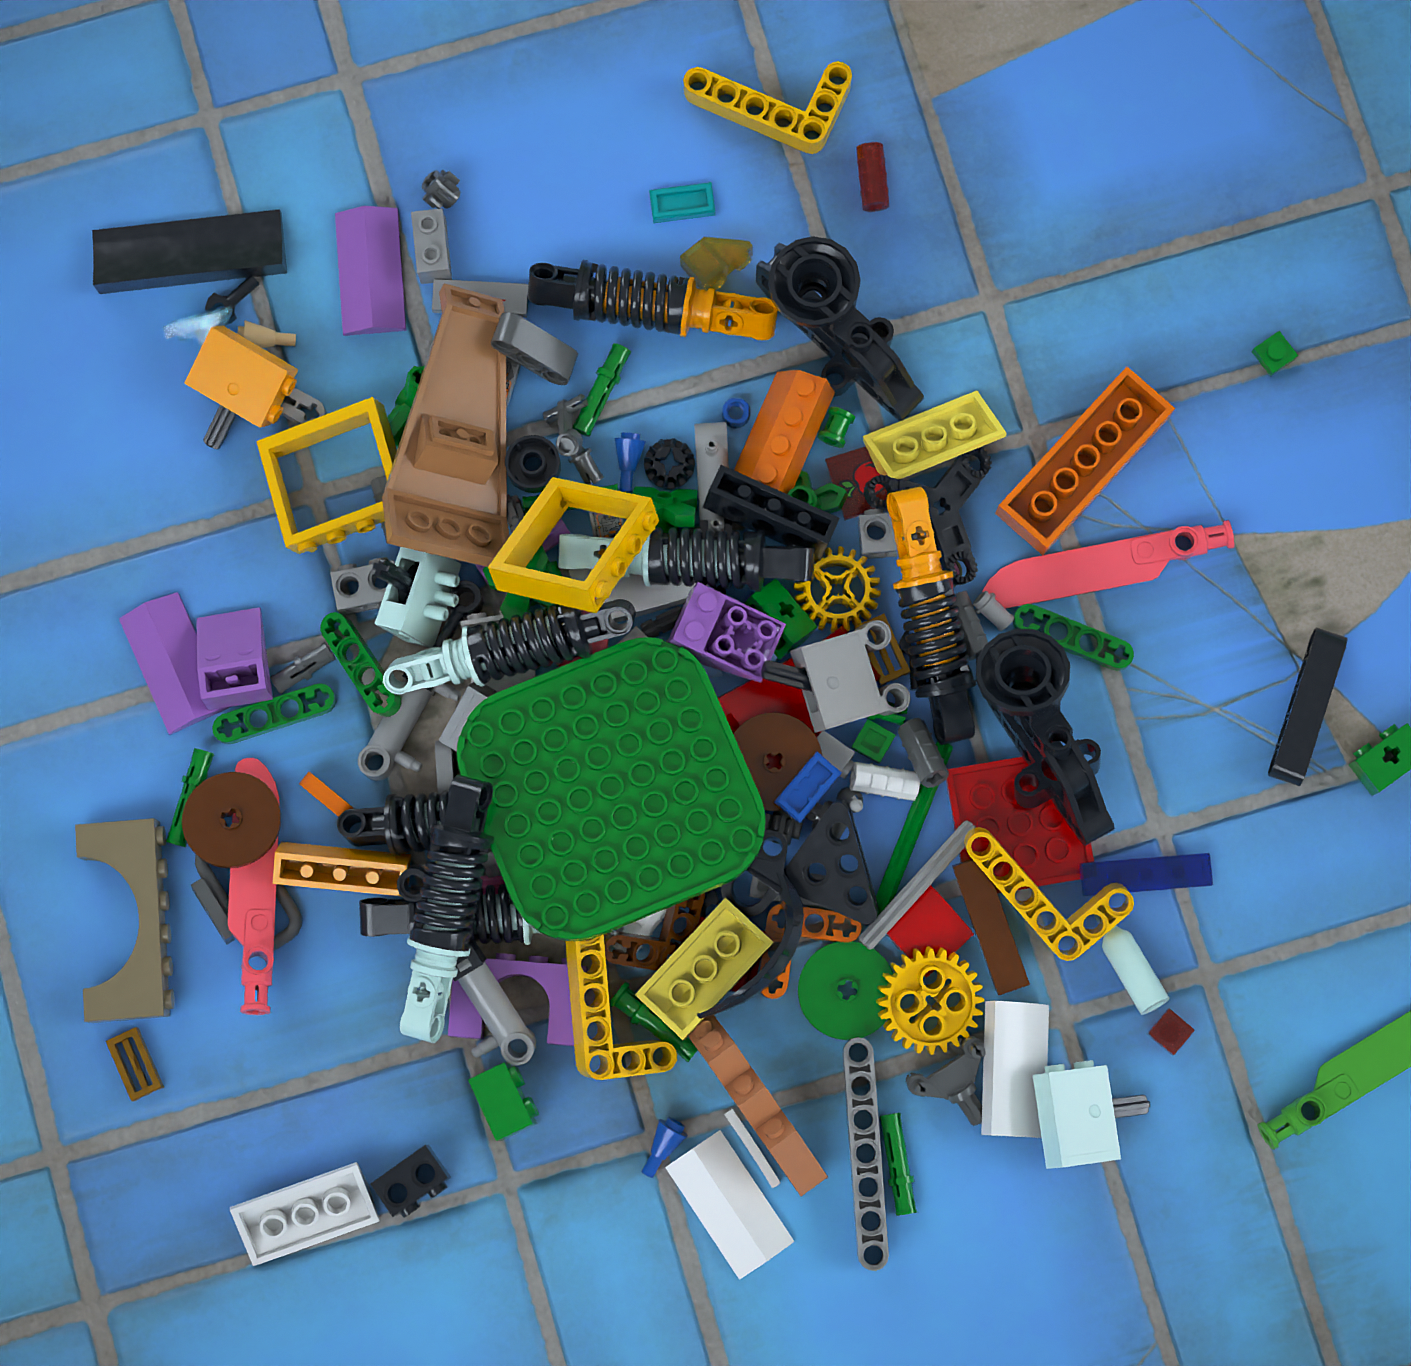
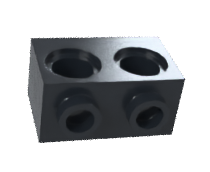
M424 1145L370 1184L392 1217L401 1213L403 1218H405L420 1207L417 1201L428 1194L432 1199L448 1188L445 1181L450 1179L451 1176L430 1145ZM423 1164H429L435 1170V1177L430 1183H424L418 1177V1170ZM397 1183L403 1184L407 1189V1198L402 1203L395 1202L391 1197V1189Z

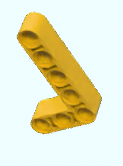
M837 61L829 64L824 70L806 111H802L700 67L691 68L684 75V95L687 101L695 106L802 152L815 154L825 146L851 88L852 72L850 67L844 62ZM838 76L843 78L845 82L836 85L830 79ZM694 82H701L705 85L702 90L698 91L690 88ZM728 94L734 99L731 102L724 103L718 98L721 95ZM825 103L829 104L833 109L829 112H821L817 106ZM756 106L761 108L762 112L758 115H752L747 110L750 107ZM784 118L789 120L791 124L788 127H779L775 122ZM808 131H816L820 136L817 139L811 140L806 138L804 134Z
M981 827L973 828L965 836L964 845L969 856L1050 949L1062 960L1071 961L1078 958L1133 910L1134 899L1128 889L1122 884L1111 883L1100 890L1068 919H1065L988 830ZM977 837H986L989 840V845L983 852H976L971 848L973 840ZM1004 861L1010 864V871L1007 875L999 877L993 874L994 866L997 863ZM1023 886L1030 887L1032 894L1028 900L1018 901L1015 899V893L1018 888ZM1115 893H1123L1125 901L1122 906L1117 908L1110 907V897ZM1044 911L1053 913V920L1047 926H1041L1036 921L1037 916ZM1092 914L1100 916V922L1094 929L1084 927L1083 923L1087 916ZM1065 936L1075 938L1074 946L1069 950L1058 948L1059 941Z
M604 935L584 941H565L575 1061L579 1073L588 1078L605 1080L671 1070L677 1062V1052L673 1045L668 1042L645 1040L613 1044ZM586 955H589L592 960V966L589 971L584 972L581 967V961ZM592 988L595 998L593 1003L587 1006L584 1001V994L588 989ZM595 1022L598 1028L597 1034L590 1039L587 1035V1028L590 1023ZM660 1047L663 1057L658 1064H655L653 1053ZM629 1051L632 1060L630 1065L624 1068L621 1062L622 1056ZM598 1055L600 1066L595 1072H592L590 1061L594 1056Z

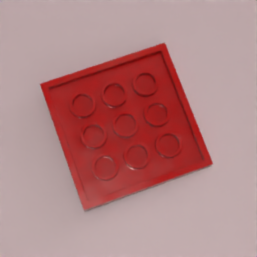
M1023 756L947 769L949 776L946 779L954 830L966 820L971 822L976 828L981 827L988 830L1037 887L1097 877L1091 843L1085 846L1079 841L1051 799L1035 808H1024L1016 802L1014 797V781L1017 774L1028 766ZM1050 767L1043 772L1047 778L1058 781ZM1032 785L1022 787L1024 791L1028 792L1037 789ZM986 837L975 838L971 845L972 850L983 852L987 849L989 840ZM966 848L959 853L960 863L972 859ZM1004 861L997 863L994 866L993 874L999 877L1007 875L1010 871V864ZM995 886L997 894L1001 893V891ZM1023 886L1018 888V890L1027 889L1030 887Z

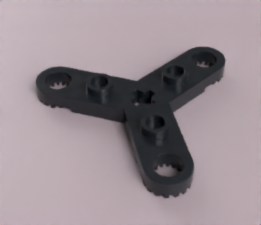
M982 447L959 455L933 488L903 479L891 478L887 475L873 477L864 487V497L867 503L873 508L887 512V498L882 500L876 497L877 494H874L876 484L883 485L887 495L892 492L919 486L924 489L928 498L929 515L936 549L941 551L942 555L939 560L943 571H953L954 585L969 583L974 580V577L977 575L976 572H978L976 567L978 565L975 563V558L972 555L971 544L959 509L991 469V457L988 456L987 450L984 451ZM969 455L979 459V471L972 470V467H969ZM940 501V506L945 508V511L938 514V509L933 507V504ZM956 560L965 564V576L957 575V571H954L956 570L954 568Z

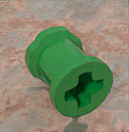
M833 406L828 411L829 418L823 431H819L817 437L828 445L843 448L846 443L844 437L849 425L853 424L855 416L846 410Z

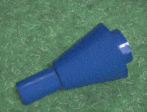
M622 432L621 438H614L619 470H621L619 491L632 492L633 474L638 466L646 441L640 440V434Z
M668 1117L666 1121L659 1119L651 1148V1155L641 1171L643 1174L650 1178L654 1177L662 1161L688 1136L683 1131L685 1125L671 1117Z

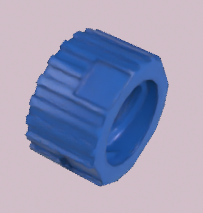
M742 398L728 399L724 403L722 419L726 422L727 426L736 429L748 423L750 416V406H748V403ZM733 407H739L743 411V415L741 418L734 420L730 417L729 410Z

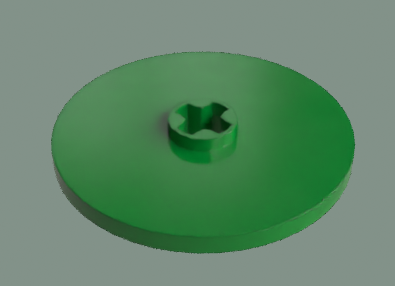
M852 941L828 944L816 951L808 959L801 971L798 981V1000L802 1012L814 1028L831 1038L851 1040L857 1037H866L878 1030L887 1020L881 1019L878 1016V1013L885 1009V1007L878 1005L876 999L885 997V994L877 988L881 985H888L889 982L882 975L883 973L893 975V971L879 952L875 949L870 950L866 948L862 943ZM846 981L852 982L851 987L856 989V995H850L848 1000L843 999V993L838 991V986H844Z

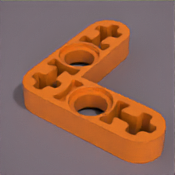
M781 904L771 908L766 921L765 935L774 943H781L784 935V928H778V923L772 921L773 915L776 916L780 910H784ZM803 907L802 938L846 943L855 941L861 933V923L831 910ZM816 914L822 918L824 926L820 932L811 933L806 929L805 919L809 915ZM828 916L835 917L833 924L841 925L845 919L851 920L850 924L856 927V931L850 932L849 937H843L841 930L832 929L833 936L826 935L829 927ZM768 950L762 955L760 970L771 959L768 955ZM791 960L786 966L785 973L782 972L777 978V981L782 983V988H777L775 994H771L767 987L761 992L765 998L778 999L784 995L788 987Z

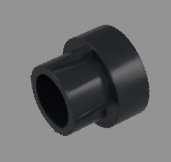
M527 435L517 439L511 444L505 456V467L513 486L524 492H542L552 477L558 478L560 475L561 462L559 453L554 444L542 436ZM532 457L539 458L542 461L541 467L538 470L529 471L524 467L526 460Z

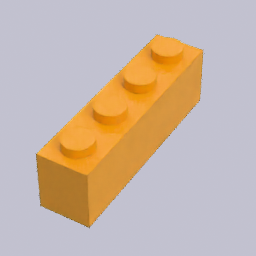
M281 842L275 851L273 884L401 896L397 889V880L410 866L411 854L393 856L390 852Z

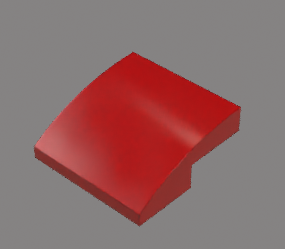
M930 885L886 935L909 959H913V949H918L923 956L927 946L933 949L935 955L940 947L944 948L948 958L951 953L956 952L966 943L974 933L944 898ZM929 970L925 973L924 977L927 978L935 970Z

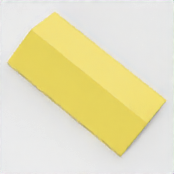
M974 391L863 436V442L877 472L880 475H887L900 480L1006 437V431L979 392Z
M724 898L639 989L635 996L684 1040L704 1019H699L697 1013H702L716 1006L774 942L729 900Z

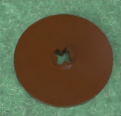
M783 713L757 715L744 722L734 732V737L762 799L764 810L782 811L774 803L776 798L815 752L822 755V750L815 734L799 719ZM768 754L772 757L778 754L782 758L779 761L780 770L775 767L772 769L767 768L766 764L769 760L766 756Z
M241 772L221 773L203 781L187 799L182 814L183 834L191 850L206 863L221 868H239L259 860L271 849L281 827L280 806L272 790L260 779ZM233 813H236L239 822L232 823L230 827H227V823L224 820L225 816L231 817Z

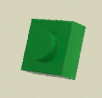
M1280 331L1252 350V353L1270 377L1298 357V354Z
M867 719L851 749L880 764L896 735Z

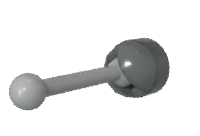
M845 787L838 792L836 800L842 799L850 804L852 813L862 810L863 797L860 792L851 791L850 787Z

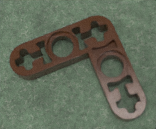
M705 893L667 908L659 938L619 931H611L604 934L606 960L613 964L657 971L667 961L668 954H673L696 930ZM680 906L683 907V908L688 907V908H689V912H686L685 910L679 909V907H680ZM680 917H685L687 921L685 929L680 933H675L673 929L675 921ZM671 938L681 941V943L679 944L676 941L673 943L671 942ZM617 942L618 944H620L623 947H626L627 949L626 952L618 949H613V951L610 952L608 948L610 945H615V943ZM643 944H649L650 952L648 956L643 960H638L636 957L637 949Z

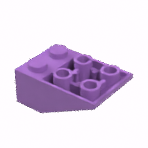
M697 582L690 590L667 642L688 650L701 665L761 682L763 679L761 677L762 666L765 661L771 660L786 624Z
M260 607L197 618V671L201 700L208 710L273 700Z

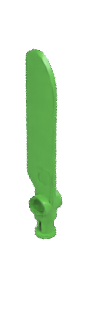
M1411 1010L1322 1064L1318 1069L1313 1091L1295 1099L1292 1103L1282 1108L1281 1114L1267 1123L1260 1122L1257 1125L1259 1132L1270 1148L1275 1150L1279 1147L1281 1141L1291 1135L1299 1136L1313 1126L1321 1124L1328 1117L1410 1068ZM1305 1102L1309 1103L1314 1109V1116L1311 1120H1307L1302 1116L1301 1107ZM1284 1125L1283 1128H1281L1280 1130H1278V1131L1276 1132V1129H1278V1128H1280L1281 1126Z

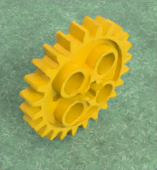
M927 946L923 956L915 948L913 949V959H909L906 955L901 954L903 964L899 966L892 962L891 967L895 971L894 974L883 973L882 975L889 982L888 985H881L877 988L885 994V997L876 999L878 1005L885 1007V1009L878 1013V1016L881 1019H889L883 1025L886 1031L895 1029L891 1038L894 1041L903 1038L902 1046L905 1049H908L914 1043V1051L918 1054L921 1053L924 1046H926L930 1055H934L936 1046H939L946 1053L948 1042L959 1047L957 1037L962 1035L968 1038L970 1036L966 1028L968 1026L978 1027L976 1022L972 1020L973 1015H983V1012L975 1007V1004L984 1002L982 996L975 994L983 986L979 982H972L978 974L974 970L966 972L969 967V963L966 960L957 964L959 955L955 952L951 953L947 958V952L942 947H940L935 955L933 949ZM929 970H936L937 978L935 982L925 985L923 983L925 973ZM947 979H951V983L949 985L944 986L945 981ZM958 992L960 994L958 1004L953 1007H947V997L951 993ZM906 994H913L914 1003L912 1006L906 1009L901 1008L900 1001L902 997ZM928 995L936 1001L932 1006L925 1000ZM917 1014L915 1021L910 1022L909 1019ZM932 1016L937 1017L936 1027L930 1031H925L923 1028L925 1020Z

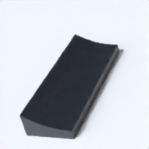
M280 209L92 230L93 286L99 294L248 278L251 275L259 277L287 273L283 222Z

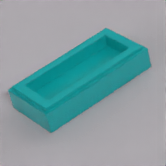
M711 182L649 190L653 223L715 216Z

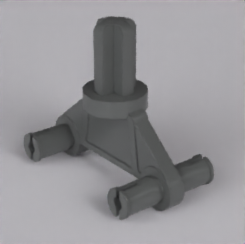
M968 1037L965 1040L961 1039L962 1054L926 1078L921 1074L910 1073L911 1076L907 1075L906 1083L908 1090L914 1095L944 1098L950 1100L952 1104L957 1103L970 1124L975 1126L982 1123V1104L974 1093L976 1090L974 1082L981 1057L985 1056V1048L978 1038Z

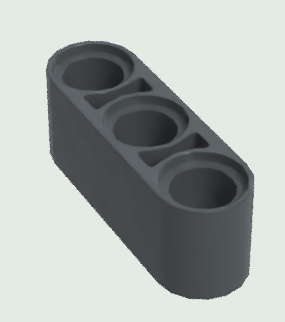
M509 312L502 313L491 340V346L545 380L557 385L568 384L578 357L577 351L523 317Z

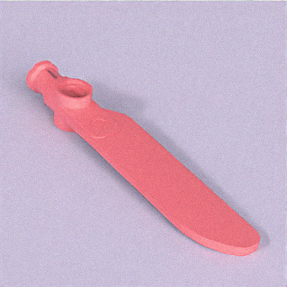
M1229 520L1223 521L1222 525L1203 528L1202 525L1193 527L1181 526L1175 530L1018 560L1001 568L988 580L982 592L994 593L996 595L995 599L1005 609L1025 604H1034L1152 581L1160 575L1171 560H1187L1193 556L1207 554L1210 549L1225 546L1228 549L1234 548L1232 526ZM1179 536L1187 537L1191 541V549L1187 551L1180 550L1175 544V539Z
M244 758L239 761L235 772L250 774L263 781L272 790L280 806L276 782L267 767L255 758ZM233 813L232 823H238L239 820L236 817V813ZM278 837L271 849L259 860L243 867L230 868L227 924L229 931L243 946L241 984L245 986L244 1005L240 1007V1012L247 1015H264L271 1012V1007L267 1004L268 987L272 985L274 962L276 884H273L275 851L278 848ZM252 957H261L265 960L266 967L262 970H255L249 965V960ZM255 990H257V1002L255 1001Z

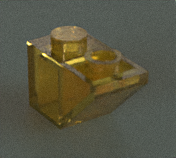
M703 237L680 255V266L689 277H695L696 285L700 290L705 289L707 291L709 288L717 290L727 281V275L735 269L741 271L751 262L753 245L749 241Z

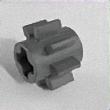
M432 171L422 183V189L426 192L422 199L432 208L437 207L441 209L442 206L445 209L450 208L460 197L461 192L456 186L460 180L450 171Z
M783 810L774 811L773 815L765 814V829L781 833L786 838L788 846H790L792 838L799 840L803 823L800 822L798 824Z

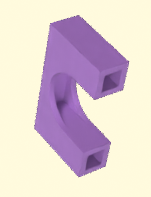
M496 953V959L485 960L498 983L514 976L529 977L539 982L545 989L550 1004L547 1044L574 1046L567 958H562L561 964L548 963L549 957L529 956V961L526 962L515 961L516 955ZM581 966L584 972L588 971L587 966ZM453 980L448 1036L484 1039L485 1022L459 981Z

